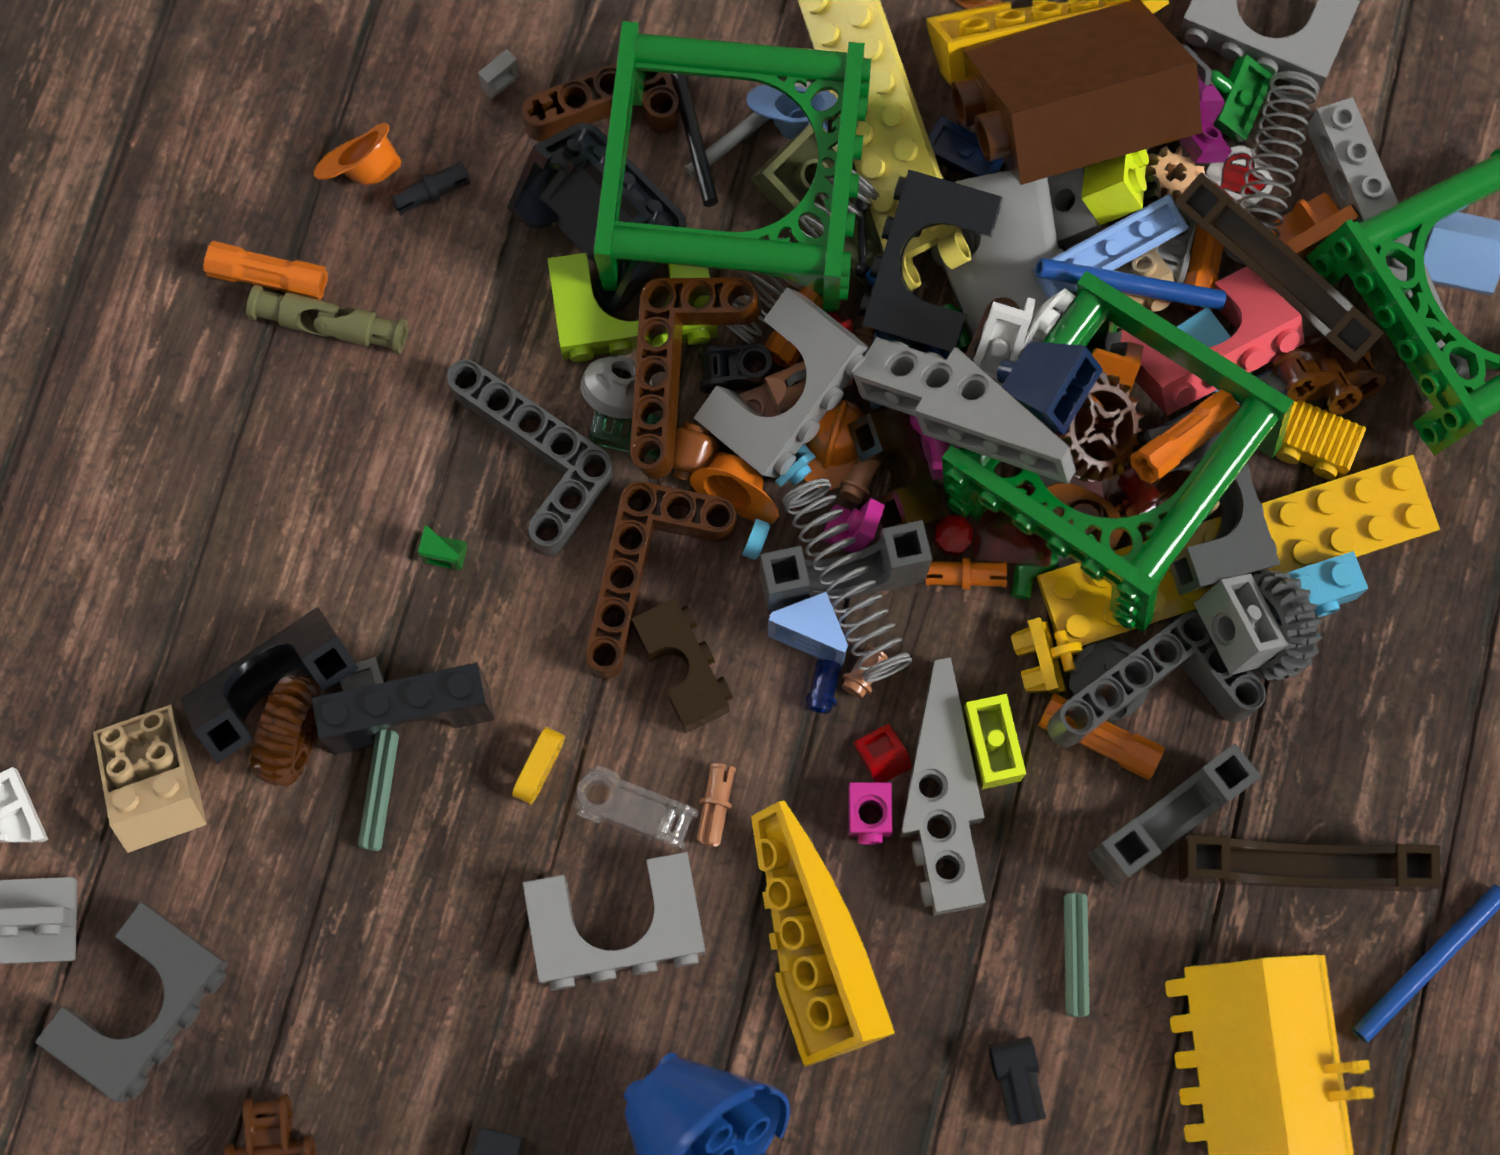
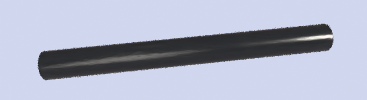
M671 73L672 83L678 95L679 111L702 203L705 207H712L718 203V198L687 76Z

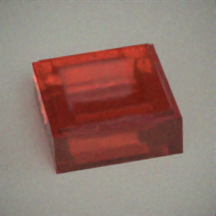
M1133 467L1121 473L1117 484L1139 511L1144 513L1154 505L1159 496V491L1153 484L1142 479L1140 480L1138 473Z

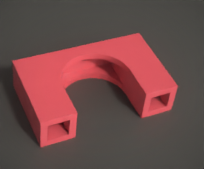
M1248 266L1215 282L1217 290L1226 292V303L1219 312L1238 330L1228 340L1209 348L1250 373L1271 362L1281 352L1288 353L1305 344L1301 314ZM1125 330L1120 331L1122 332L1120 342H1127L1128 344L1129 341L1144 346L1135 382L1167 416L1217 390Z

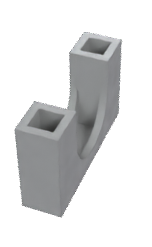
M1192 0L1177 35L1185 38L1193 46L1209 48L1232 62H1235L1237 57L1247 54L1273 75L1283 71L1305 74L1318 83L1320 90L1327 78L1360 0H1317L1306 26L1298 33L1285 38H1269L1251 30L1239 15L1237 0ZM1280 78L1291 83L1293 86L1303 87L1314 92V88L1304 81L1293 78Z
M787 287L763 321L791 342L804 359L806 384L797 403L783 414L765 417L733 390L716 386L694 416L695 420L761 475L777 479L780 475H785L796 462L795 455L801 446L812 440L820 428L819 422L825 413L835 408L841 401L844 394L842 390L849 380L854 378V371L867 359L865 354L870 348L802 293Z
M688 852L646 859L654 899L653 920L647 933L637 943L622 950L608 951L598 949L588 944L579 935L575 927L568 883L564 875L523 882L539 983L542 985L549 984L550 991L574 987V979L591 976L592 983L616 979L615 971L632 968L633 975H641L658 971V963L673 961L675 968L698 964V956L706 955Z

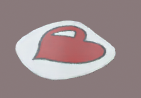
M1245 146L1230 148L1232 151L1225 162L1211 163L1206 171V174L1236 201L1242 198L1240 190L1246 184L1244 175L1249 171L1247 163L1253 157L1251 149ZM1255 159L1251 163L1252 169L1264 167ZM1267 170L1254 171L1260 176L1273 181ZM1252 173L1247 178L1248 182L1260 180ZM1268 184L1251 185L1267 194L1273 188V185ZM1246 187L1244 190L1245 196L1257 194L1249 187ZM1249 198L1248 200L1257 203L1263 198ZM1245 200L1241 202L1243 207L1251 206Z

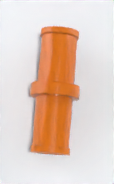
M962 558V562L932 561L926 577V586H962V590H970V586L1006 588L1007 562H971V558Z

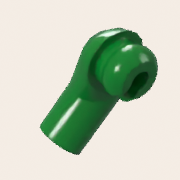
M1035 548L1020 558L1015 565L1011 597L1031 599L1034 577L1042 572L1055 570L1058 565V556L1050 550L1047 564L1044 554L1038 552Z

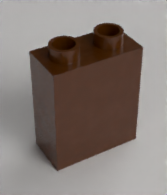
M1141 0L1127 1L962 48L967 78L954 81L951 84L954 108L962 127L975 125L978 143L986 161L990 162L1002 158L1020 185L1202 133L1197 61Z

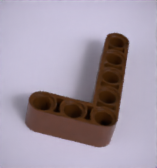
M657 278L652 279L642 288L630 455L634 464L648 478H663L670 473L674 465L683 325H746L757 320L762 310L761 300L752 284L746 279ZM743 295L750 296L749 301L743 307H732L737 297ZM671 296L666 306L662 308L654 307L655 302L660 297ZM700 296H710L709 302L705 306L700 308L693 307L695 300ZM668 334L664 344L657 347L652 346V341L656 336ZM655 373H666L664 380L660 384L649 385L650 378ZM657 410L663 411V416L659 422L652 425L647 424V418L652 412ZM654 449L661 451L657 461L651 464L644 463L645 456L649 451Z
M633 482L624 488L619 502L586 648V659L590 671L596 677L611 679L616 677L623 669L633 627L631 618L635 617L654 530L713 542L728 540L736 529V511L728 500L722 497L647 482ZM637 497L647 498L651 502L649 507L643 511H634L629 507V504ZM675 505H684L690 512L683 519H674L668 514V511ZM717 512L725 514L729 521L725 526L714 527L707 522V519L711 514ZM627 535H636L642 539L641 545L633 550L623 548L620 543ZM619 573H628L634 578L632 584L626 588L615 587L612 584V579ZM619 611L625 616V619L620 626L609 627L603 623L604 616L608 612ZM604 649L613 651L616 654L615 661L609 666L597 665L594 662V658L599 651Z

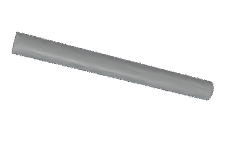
M808 81L806 87L800 83H795L796 87L806 89L811 85ZM754 112L706 149L709 167L771 118ZM691 161L684 168L688 175L695 179L696 175Z

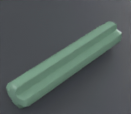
M383 729L375 734L358 841L359 847L364 850L379 851L382 848L399 740L398 733L392 730Z
M1074 892L1067 893L1064 896L1066 1014L1069 1017H1086L1090 1013L1088 899L1086 894Z

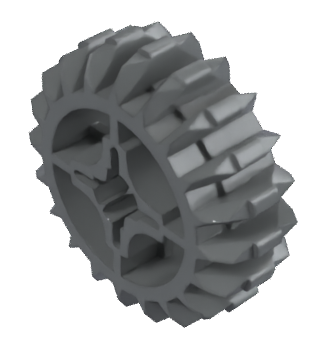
M1264 570L1254 573L1252 576L1289 645L1262 667L1253 669L1252 672L1257 678H1266L1267 681H1277L1297 676L1298 673H1302L1304 669L1312 665V657L1319 653L1315 643L1323 637L1317 632V625L1322 621L1316 619L1314 613L1318 605L1310 603L1311 590L1301 589V579L1291 578L1289 572Z

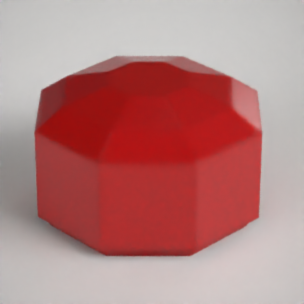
M947 515L936 525L934 544L944 555L960 556L971 547L973 527L963 516Z

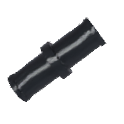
M459 161L435 174L429 175L425 173L420 176L419 181L389 194L391 199H393L392 202L395 209L401 216L405 212L429 201L432 204L441 201L440 196L471 183L470 179L466 178L469 176L465 167Z

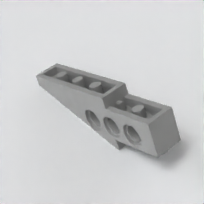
M876 337L865 354L867 359L853 373L856 385L863 399L916 416L923 435L1066 484L1070 482L1076 472L1069 446L958 348L954 347L947 360H945L936 353H924L909 348L900 341L890 342Z
M951 657L935 660L931 669L900 829V838L917 836L918 841L911 842L915 865H923L926 882L920 883V892L924 907L931 906L933 916L978 908L985 904L969 826L981 823L985 817ZM924 779L935 780L941 788L940 795L935 798L925 797L920 792L919 783ZM932 819L943 820L949 828L948 836L943 839L932 837L928 832L927 823ZM941 859L951 860L957 867L956 877L951 880L941 878L936 872L937 861Z

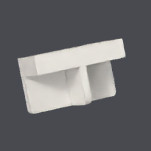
M1028 297L1023 310L994 301L992 303L973 362L1001 387L1003 383H1000L997 379L998 366L1005 359L1017 362L1031 323L1036 299Z

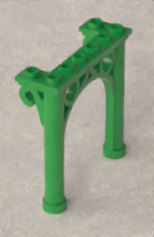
M1500 148L1493 151L1489 158L1360 223L1358 221L1353 222L1352 219L1345 221L1306 256L1312 267L1333 286L1347 274L1349 275L1356 290L1362 295L1373 312L1377 323L1383 328L1396 348L1399 357L1405 362L1418 382L1421 391L1429 399L1434 408L1414 421L1413 424L1418 430L1421 439L1427 444L1434 456L1484 424L1483 420L1500 411V374L1484 382L1486 369L1500 372V355L1476 345L1452 325L1440 309L1431 292L1424 266L1425 243L1430 230L1436 223L1500 191ZM1414 232L1408 247L1402 243L1393 242ZM1386 256L1397 259L1407 267V281H1401L1393 275L1386 263ZM1411 290L1413 296L1407 299L1405 294ZM1440 340L1445 343L1441 348L1436 344ZM1450 353L1467 360L1470 379H1464L1458 375L1450 362Z

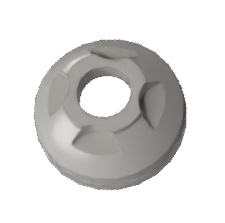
M622 355L609 356L597 359L587 367L581 379L580 389L584 399L592 408L609 417L619 419L632 418L636 363L633 359ZM616 368L626 371L632 375V378H620L612 372V369Z

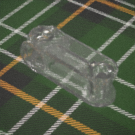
M599 765L595 769H588L586 776L581 779L577 788V799L573 806L578 810L577 816L600 824L602 820L681 851L685 850L686 844L684 839L692 819L697 818L699 815L698 810L619 779V773ZM592 786H605L610 791L608 800L599 805L589 802L586 795ZM679 817L674 832L671 833L670 831L672 829L675 818Z

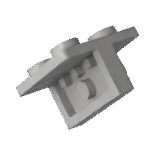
M73 877L0 880V964L74 961L76 958L77 879Z

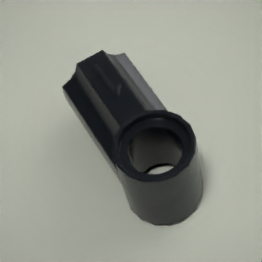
M1026 1036L989 1044L990 1062L995 1080L1000 1082L1009 1126L1046 1119L1036 1076L1039 1073L1038 1060L1031 1037Z

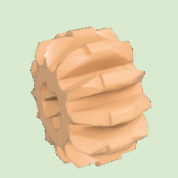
M1165 145L1161 148L1159 156L1154 153L1148 156L1149 164L1146 166L1145 177L1154 174L1159 178L1161 198L1170 194L1174 202L1201 172L1205 173L1204 166L1194 165L1195 162L1190 155L1187 158L1182 155V146L1178 147L1175 153L1172 154Z

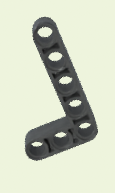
M471 360L455 362L447 372V381L453 397L461 405L564 475L532 517L528 528L532 544L539 553L548 556L558 554L565 548L611 486L614 472L610 456L596 444L476 362ZM472 376L477 379L471 388L462 389L457 386L459 380L463 377ZM497 398H504L509 401L508 405L500 411L491 410L489 405ZM528 420H536L541 423L539 429L532 433L523 432L520 428ZM562 441L573 445L572 450L565 455H558L552 451L554 446ZM599 463L606 468L604 473L598 477L587 476L584 472L589 465ZM568 495H577L582 499L581 504L574 509L564 508L561 502ZM546 526H553L559 530L557 536L550 541L540 540L537 535Z
M1190 611L1175 620L1066 701L1049 719L1047 725L1048 734L1056 744L1063 747H1071L1077 744L1179 666L1187 673L1218 713L1230 722H1241L1260 708L1265 702L1266 692L1263 684L1252 670L1230 675L1197 611ZM1183 630L1191 633L1194 641L1186 637ZM1154 651H1157L1160 654H1162L1165 658L1166 663L1160 661L1156 657ZM1209 661L1215 663L1218 666L1220 673L1216 672L1211 667ZM1125 672L1135 678L1137 685L1127 680ZM1236 693L1244 698L1246 705L1237 699ZM1095 694L1102 696L1106 700L1108 707L1098 703ZM1065 716L1072 718L1077 723L1078 729L1071 728L1067 724Z

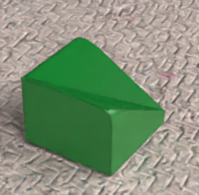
M425 525L418 554L424 564L459 571L462 570L468 545L465 541L438 536Z

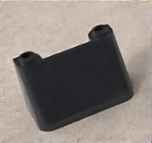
M578 123L534 145L507 208L520 222L531 228L541 229L555 223L583 253H587V257L597 266L594 257V246L608 137L591 124ZM626 157L619 221L686 228L687 221L683 213ZM623 260L621 280L617 290H603L599 277L593 288L595 298L611 315L617 313L630 303L661 263Z

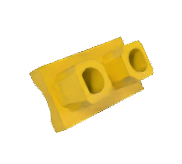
M1040 617L1029 620L1028 628H1024L1011 635L1016 655L1023 657L1037 653L1040 666L1021 671L1026 692L1038 693L1048 691L1052 694L1067 692L1058 660L1061 659L1064 672L1075 670L1073 656L1083 651L1081 642L1069 643L1066 631L1061 630L1054 633L1057 644L1055 647L1048 622H1042Z

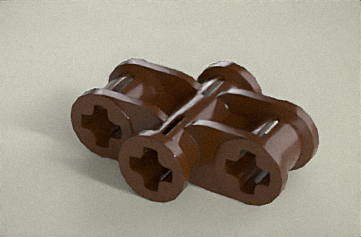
M1322 333L1305 337V344L1288 353L1281 352L1272 360L1270 365L1272 373L1276 377H1280L1286 386L1285 394L1294 402L1319 400L1326 397L1328 400L1327 408L1332 414L1336 415L1351 411L1362 399L1369 398L1378 393L1386 383L1385 375L1380 370H1376L1371 363L1369 350L1355 364L1338 348L1330 350V342Z
M281 1094L279 1099L254 1102L252 1098H246L243 1102L246 1147L236 1148L234 1144H227L224 1155H317L315 1140L312 1134L305 1135L303 1140L293 1141V1113L291 1099L288 1094ZM263 1114H276L274 1117L260 1118Z

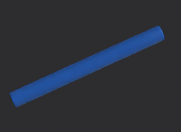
M1039 258L1035 269L1037 278L1076 285L1087 270L1122 293L1215 310H1222L1226 303V292L1223 290L1047 258Z
M1493 884L1352 1027L1353 1033L1361 1041L1367 1044L1500 909V887Z

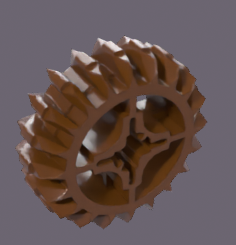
M1106 372L1100 374L1064 435L1048 428L1069 446L1076 470L1072 478H1078L1082 482H1094V480L1107 481L1112 476L1124 473V466L1131 464L1132 452H1136L1141 448L1136 439L1137 436L1145 432L1138 428V420L1144 414L1135 410V406L1140 399L1129 397L1131 386L1120 384V378L1117 376L1107 375ZM1092 396L1095 397L1099 402H1094ZM1080 444L1084 446L1086 451L1091 452L1093 458L1083 451V449L1080 447Z
M284 676L274 686L272 694L268 696L265 708L262 709V716L257 723L258 728L253 737L254 745L251 749L252 757L250 763L253 775L262 779L265 783L288 787L297 781L303 772L305 764H308L309 756L318 736L312 698L325 695L319 684L311 681L312 679L303 676Z

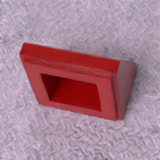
M889 723L853 742L875 783H885L909 770L912 766L906 748Z

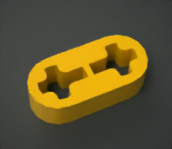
M549 727L544 728L515 784L512 793L513 797L529 805L534 803L565 741L564 734Z

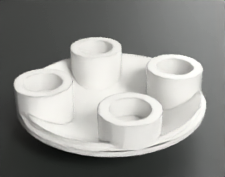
M1064 289L1053 295L1036 310L1032 316L1019 356L1027 344L1044 340L1057 323L1056 321L1059 316L1065 313L1077 296Z

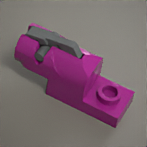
M1182 44L1197 61L1202 133L1179 139V141L1195 163L1225 162L1232 150L1222 138L1221 132L1213 126L1214 121L1223 108L1224 100L1211 82L1212 70L1197 57L1193 50L1187 45Z

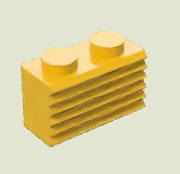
M1305 401L1294 402L1283 443L1276 453V457L1286 463L1298 464L1300 461L1314 467L1313 472L1325 479L1334 480L1336 477L1342 478L1350 471L1366 427L1329 413L1327 410H1321L1319 407H1314Z

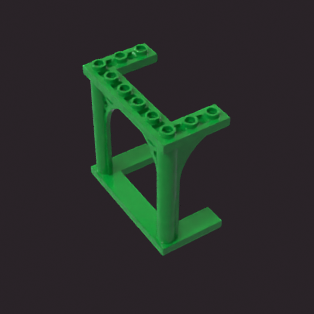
M622 21L594 246V257L603 290H617L620 285L623 260L760 273L798 283L813 290L822 298L823 311L839 313L840 300L848 301L852 252L844 251L845 237L853 238L856 213L848 212L849 198L857 199L860 174L852 173L853 159L861 160L864 135H856L858 121L865 122L869 98L871 59L864 58L865 43L848 42V51L838 52L640 33L638 22ZM646 71L753 81L770 86L793 100L810 122L818 148V163L813 182L797 207L788 215L769 226L744 232H726L619 221L633 105L642 106ZM807 81L814 82L807 88L805 93H799L795 88V83H800L806 87ZM833 90L837 93L838 99L831 108L824 111H816L812 108L811 102L813 98L821 91ZM841 113V116L833 121L832 130L835 131L832 133L825 132L823 130V122L831 120ZM838 144L837 152L829 150ZM825 160H831L834 165L831 168H825L822 163ZM834 178V184L832 185L827 179ZM825 195L828 197V199H824V206L830 213V217L824 210L815 206L814 203L817 196ZM803 215L816 217L823 225V235L818 238L806 236L798 224L800 217ZM789 229L797 243L790 242V237L778 239V236L782 230Z
M1086 270L1077 282V297L1042 342L1086 346L1090 342L1103 350L1104 335L1117 332L1118 326L1216 389H1222L1231 393L1234 400L1242 406L1179 490L1160 506L1139 515L1125 518H1103L1082 513L1056 498L1047 489L1037 473L1023 469L1017 476L1011 478L1000 477L994 472V468L1001 461L961 447L957 449L953 445L942 456L945 500L948 501L947 506L954 513L964 518L969 515L976 521L981 518L987 509L995 513L1001 510L1013 518L1012 523L1020 531L1027 535L1037 534L1047 541L1046 546L1053 553L1062 558L1069 556L1080 563V568L1090 578L1099 582L1104 579L1112 585L1110 611L1113 612V618L1127 629L1132 630L1135 627L1144 632L1153 620L1158 586L1171 564L1251 456L1258 449L1273 459L1281 448L1294 401ZM1023 483H1028L1035 491L1032 495L1028 496L1026 490L1016 487ZM1055 509H1062L1064 515L1060 517L1053 511ZM1166 515L1162 521L1159 519V517ZM1140 525L1153 527L1151 531L1145 533V537L1149 538L1145 544H1143L1141 533L1137 529ZM1090 527L1098 529L1102 533L1100 543L1096 541L1091 533L1089 536L1085 534V531ZM1117 529L1126 531L1132 540V549L1125 556L1117 555L1111 549L1109 543L1110 535Z

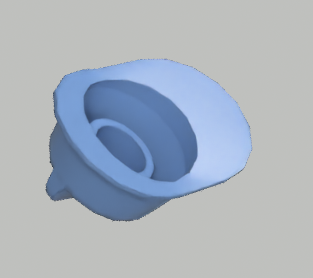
M760 85L753 88L747 95L746 102L749 108L758 115L774 119L775 125L781 134L789 140L810 123L806 115L793 100L770 86ZM795 86L799 93H805L807 90L806 88ZM821 91L813 98L811 106L816 111L827 110L836 103L837 97L828 91ZM828 120L823 122V127L827 132Z

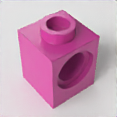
M891 783L849 784L848 831L849 837H858V844H882L883 837H890L892 833ZM867 804L874 805L881 812V820L876 824H866L860 819L858 810Z

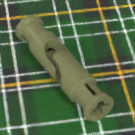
M260 285L252 287L246 307V315L250 320L255 321L259 317L279 322V326L326 337L334 336L339 340L368 347L370 344L392 348L396 354H401L404 350L409 330V323L406 319L401 318L397 322L377 317L376 313L351 307L342 308L334 303L287 292L285 295L264 291ZM308 309L319 310L318 316L314 321L309 317Z

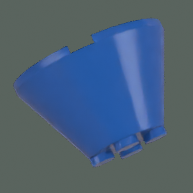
M669 1053L664 1056L656 1069L643 1080L638 1079L631 1083L624 1093V1099L628 1102L625 1118L636 1155H767L765 1152L775 1135L779 1139L783 1137L790 1116L789 1101L777 1087L692 1060L679 1058L675 1053Z

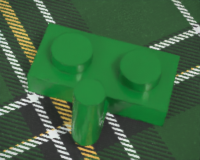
M1247 54L1237 57L1228 78L1217 70H1212L1211 82L1221 93L1224 100L1223 108L1214 121L1213 126L1236 143L1247 140L1273 75Z

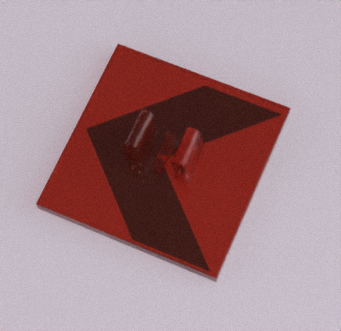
M1032 486L1016 487L1026 490L1028 496L1032 495L1035 491ZM986 509L978 521L972 555L973 561L1007 562L1008 564L1050 567L1052 551L1046 546L1047 541L1035 533L1027 535L1020 531L1012 523L1013 518L1001 510L995 513Z

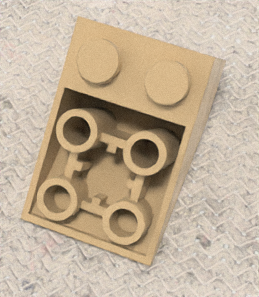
M171 704L93 732L109 824L127 853L207 825L200 791Z

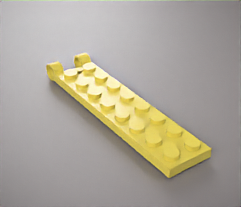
M798 0L814 49L847 52L848 42L865 43L864 58L871 59L865 122L858 121L856 135H864L861 160L853 159L857 173L875 188L880 197H877V200L870 198L873 203L870 212L881 244L885 250L887 240L882 239V232L888 215L895 217L899 201L893 200L899 177L906 178L910 169L943 179L880 0ZM829 90V92L834 94L838 99L837 93L833 90ZM935 225L923 229L919 237L914 236L910 240L903 254L902 271L906 284L911 291L921 286V279L914 266L912 257L938 244L939 253L950 269H955L971 260V252L961 228L950 225Z

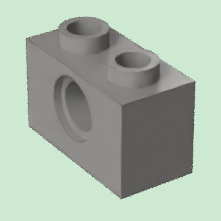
M1084 167L1047 177L1058 245L1066 249H1070L1110 227L1109 223L1100 225L1081 199ZM1075 197L1073 207L1067 211L1069 201Z
M1251 573L1221 579L1194 603L1230 675L1262 667L1289 645Z

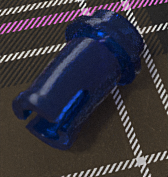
M819 659L816 660L811 693L806 694L805 700L808 702L807 708L809 710L829 714L832 707L837 705L834 695L839 671H841L842 666L837 662L825 659L823 664V661Z

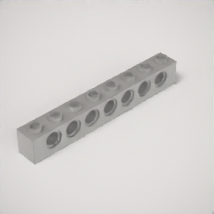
M1353 97L1317 108L1309 122L1310 126L1307 131L1340 209L1342 210L1351 204L1359 215L1357 221L1360 223L1398 204ZM1412 233L1393 242H1399L1408 247ZM1386 256V263L1393 275L1401 281H1407V267L1397 259ZM1425 266V273L1431 292L1440 309L1447 317L1443 305L1440 301V298L1437 294V291L1434 287V284L1431 280V277L1428 273V270ZM1411 290L1405 294L1407 299L1413 296ZM1442 340L1436 343L1439 348L1445 345ZM1450 353V362L1458 375L1464 379H1470L1467 361L1456 354ZM1410 371L1423 404L1430 402L1421 391L1418 382Z

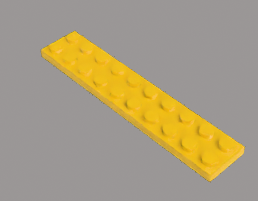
M1414 455L1261 503L1264 510L1263 515L1271 538L1276 544L1277 556L1280 562L1279 565L1267 570H1276L1277 572H1290L1354 551L1356 557L1440 530ZM1221 516L1202 522L1183 549L1212 541L1219 530ZM1132 545L1115 550L1114 552L1119 556H1125L1131 551ZM1074 563L1036 577L1055 632L1065 630L1069 643L1081 642V645L1085 646L1131 631L1119 624L1112 616L1113 612L1110 611L1112 585L1104 579L1099 582L1090 578L1082 571L1080 563ZM1169 568L1158 586L1153 620L1150 624L1196 610L1194 603L1213 586L1179 596Z

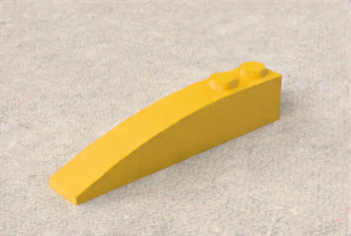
M1032 0L1031 7L1014 9L1011 7V2H1003L926 18V25L940 74L951 86L952 82L967 78L962 48L1131 0H1068L1065 3ZM1141 0L1152 13L1169 4V0Z
M779 801L752 815L751 820L758 866L760 870L765 871L767 882L766 892H763L765 909L771 908L774 933H769L771 950L777 949L780 972L775 973L776 985L804 1067L862 1048L895 1034L868 955L852 917L830 873L806 832L785 801Z

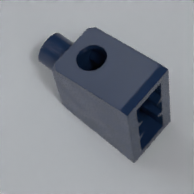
M1031 342L1026 345L1017 362L1005 359L999 364L997 379L1000 383H1003L1002 388L1040 422L1053 431L1064 435L1102 373L1103 368L1085 346Z

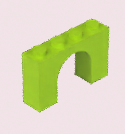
M587 253L548 258L563 360L570 359L573 362H585L593 359L594 355L609 353L611 356H626L631 354L634 349H637L639 321H623L613 318L599 307L593 296ZM667 264L669 278H710L709 268ZM668 296L666 302L662 307L668 304L671 296ZM700 296L695 300L693 307L700 308L705 306L709 302L710 296ZM683 325L682 343L688 342L689 345H702L710 342L711 338L718 337L717 325ZM668 334L656 336L652 341V346L657 347L664 344Z

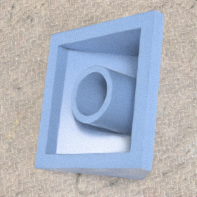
M1457 212L1436 223L1428 234L1424 249V263L1433 284L1492 296L1500 277V221Z
M826 592L771 613L768 619L767 637L842 668L848 644Z

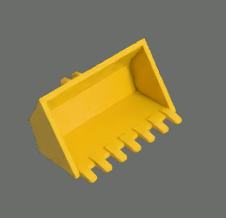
M1325 955L1261 958L1233 963L1184 967L1185 978L1166 981L1167 996L1178 997L1188 995L1190 1014L1172 1016L1170 1018L1171 1031L1173 1033L1193 1031L1195 1050L1176 1052L1174 1055L1175 1065L1177 1069L1197 1067L1200 1087L1181 1088L1179 1090L1182 1105L1202 1104L1204 1123L1184 1126L1185 1140L1187 1142L1207 1141L1209 1155H1354L1346 1100L1374 1098L1373 1088L1366 1086L1352 1087L1351 1090H1345L1342 1073H1364L1366 1070H1370L1369 1060L1341 1063Z

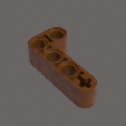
M617 62L528 97L521 109L528 136L535 141L542 142L575 124H592L610 117L613 94H606L603 91L607 87L614 86ZM646 71V73H652L656 77L652 80L644 81L642 106H639L651 130L658 133L670 132L679 123L678 95L668 73ZM573 100L585 102L579 108L567 106ZM661 105L671 108L670 111L663 114L656 113L653 109ZM559 107L560 114L557 115L556 108ZM542 115L544 120H539L537 116Z

